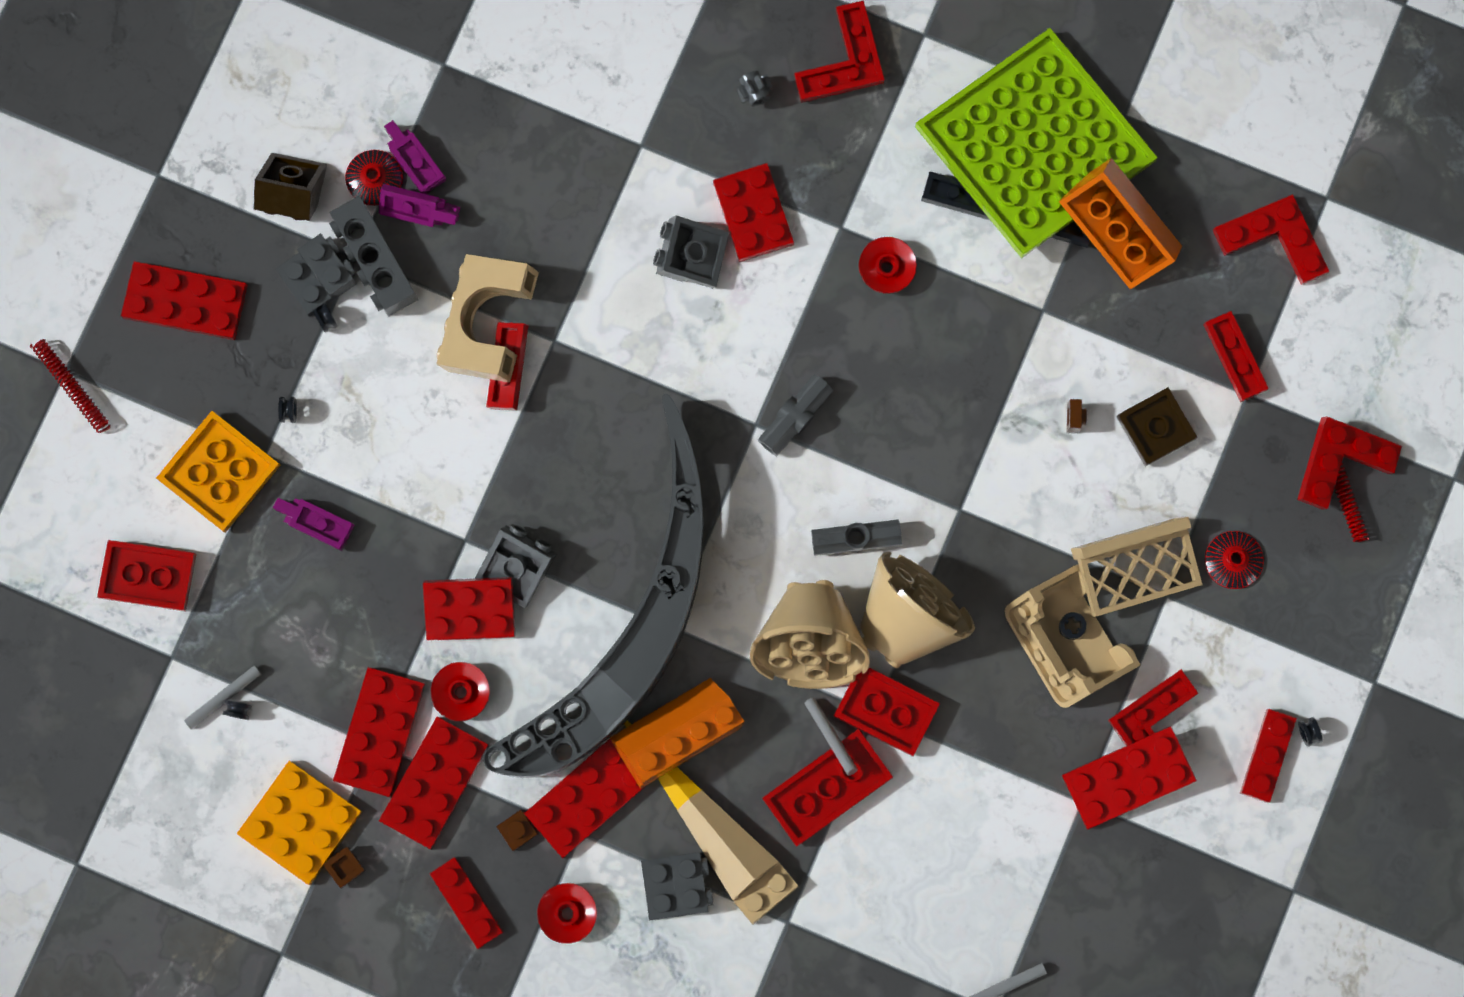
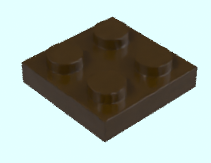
M1169 387L1116 416L1145 467L1197 439V435Z

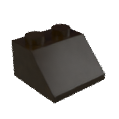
M271 153L255 178L253 210L263 211L269 215L288 216L299 221H310L318 206L327 164Z

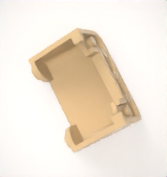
M1079 564L1028 590L1005 608V616L1010 627L1051 696L1063 708L1070 707L1141 665L1132 648L1122 643L1113 647L1096 617H1093L1091 608L1084 598V595L1087 593ZM1070 612L1081 614L1086 621L1085 633L1075 640L1064 638L1059 631L1060 620ZM1073 618L1067 619L1069 623L1065 624V629H1070L1072 634L1078 633L1076 629L1080 628V623H1074Z

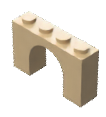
M466 254L464 263L461 264L459 269L460 278L457 289L452 295L450 315L444 325L445 334L442 345L437 351V365L451 373L510 383L517 355L503 346L477 342L473 334V319L478 308L485 301L495 296L504 295L532 300L539 272L527 263Z

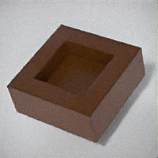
M1070 399L1067 403L1066 433H1079L1082 425H1086L1087 409L1082 408V399Z
M519 810L496 826L512 851H515L538 835L522 810Z
M348 846L323 864L340 889L366 871Z

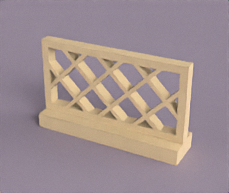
M1189 517L1170 519L1071 548L1073 559L1078 560L1093 617L1203 585L1188 529L1191 528ZM1176 537H1181L1183 544L1179 557L1167 550L1171 540ZM1163 541H1164V543H1163L1162 546H1160V545L1157 544V543H1159V542H1163ZM1149 545L1159 550L1153 564L1140 558L1145 547ZM1138 549L1136 554L1130 552L1132 550ZM1122 553L1132 558L1126 573L1114 566L1118 555ZM1164 554L1176 561L1170 574L1157 568ZM1111 557L1109 562L1105 561L1104 559ZM1098 561L1106 566L1099 580L1090 575L1088 563ZM1137 562L1150 569L1143 583L1131 576ZM1181 564L1189 568L1192 581L1182 583L1175 579ZM1111 570L1123 576L1117 590L1104 584ZM1155 572L1167 579L1160 591H1156L1148 586ZM1128 580L1140 587L1136 597L1133 599H1129L1121 594ZM1171 583H1174V584L1177 585V586L1170 587ZM1101 588L1114 595L1109 605L1103 608H1099L1097 595ZM1145 590L1150 593L1147 595H1143ZM1119 598L1123 600V602L1116 603Z

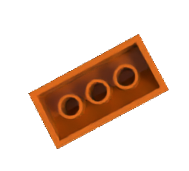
M1112 158L1089 172L1059 201L1130 290L1175 262L1182 248L1180 242Z
M709 678L610 737V740L641 789L740 730L745 721L729 696L712 678Z

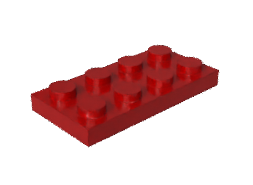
M134 261L121 317L127 320L235 340L248 285L244 282Z
M367 668L333 781L391 798L425 688L424 683L373 668Z
M436 717L380 817L379 822L432 850L489 745L443 719Z
M1172 726L1062 774L1087 830L1197 781Z
M859 729L841 741L856 765L857 772L847 775L833 750L830 749L762 797L796 847L893 778Z
M609 739L524 814L561 858L564 859L645 787L640 789Z

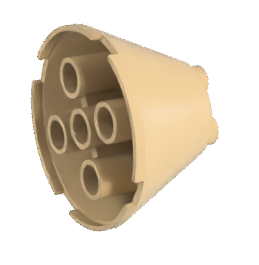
M887 551L878 559L860 626L864 635L862 639L869 650H878L885 656V660L891 666L899 668L902 664H907L965 639L974 632L975 625L969 612L965 607L959 609L951 600L954 594L943 583L912 560L902 555H899L897 559L890 557L892 553Z
M819 580L816 583H789L787 591L750 648L751 664L760 674L770 680H773L774 676L788 680V686L798 688L824 689L849 684L855 681V676L860 672L865 674L870 663L868 649L841 593L833 588V583L828 580Z

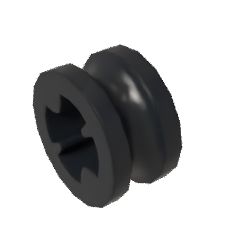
M323 304L320 310L313 309V313L324 333L328 332V328L331 326L337 327V323L326 304Z
M285 397L279 398L278 416L280 423H285V420H290L291 423L296 422V397H291L289 400H286Z
M1070 612L1059 622L1060 634L1068 640L1078 639L1085 633L1086 621L1079 613ZM1073 618L1074 623H1080V628L1076 629L1078 633L1072 634L1070 629H1065V624L1069 623L1067 619Z
M229 700L225 701L227 710L223 711L222 715L249 720L247 711L252 708L251 705Z
M1314 717L1309 718L1307 723L1304 721L1298 722L1301 737L1307 747L1312 746L1314 741L1317 743L1323 742L1320 727Z

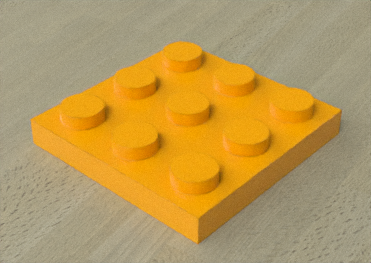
M211 411L156 479L226 533L281 465L215 412Z
M289 760L237 832V835L307 885H311L324 867L323 864L332 856L362 811Z

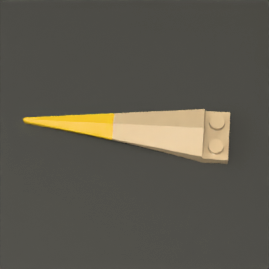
M628 721L625 722L626 728L632 725ZM678 767L658 778L730 897L752 925L799 887L783 866Z

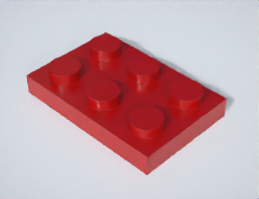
M767 163L713 180V185L739 262L794 245Z
M108 540L97 598L186 612L197 554Z
M512 577L424 580L426 640L515 637Z
M869 667L865 674L860 672L855 676V681L850 683L834 717L913 757L940 703Z

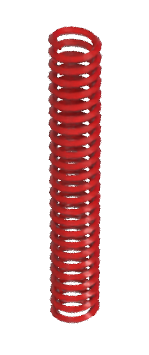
M41 339L34 346L30 344V348H33V352H36L41 362H44V366H47L46 369H49L55 380H58L57 383L63 387L71 401H74L82 415H85V419H88L93 429H96V433L108 430L111 425L98 431L106 426L109 420H105L106 416L100 413V409H97L98 406H94L95 402L89 399V395H86L87 392H83L84 388H81V385H78L79 381H75L76 378L73 377V374H70L69 370L67 371L68 367H64L65 364L62 363V360H59V356H56L57 353H54L51 346H48L49 343L46 342V339Z
M1340 467L1339 471L1344 470L1345 467ZM1346 471L1338 473L1334 489L1336 490L1335 493L1338 494V502L1343 507L1341 511L1346 516L1345 520H1348L1346 524L1349 525L1348 529H1351L1349 533L1354 538L1353 542L1369 540V537L1363 538L1368 533H1362L1367 529H1360L1365 526V524H1360L1364 520H1357L1362 515L1355 516L1361 511L1352 512L1359 508L1358 506L1352 507L1357 505V502L1349 503L1356 498L1347 499L1354 496V493L1347 494L1352 492L1353 489H1347L1351 487L1350 484L1342 486L1349 483V480L1342 481L1348 478L1347 475L1342 476L1346 474Z

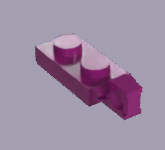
M394 120L384 126L385 131L392 139L387 143L389 150L420 193L427 194L446 181L443 173L413 132H410L408 129L402 132Z
M383 184L380 192L378 213L434 227V225H442L443 222L455 225L459 219L460 207L445 203L446 200L439 199V197Z
M277 498L273 506L274 510L286 515L283 522L287 523L290 527L340 551H343L355 527L353 523L303 499L295 498L291 504Z

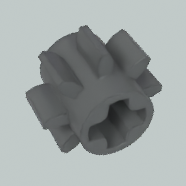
M752 71L739 79L741 85L737 87V93L742 103L749 101L751 106H758L770 99L769 91L773 90V85L767 74L760 76L758 71Z

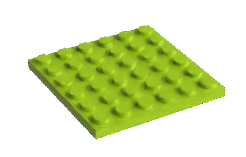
M1051 28L1034 38L915 124L918 132L1021 259L1074 221L1059 201L1089 172L1112 158L1127 178L1131 180L1158 158Z

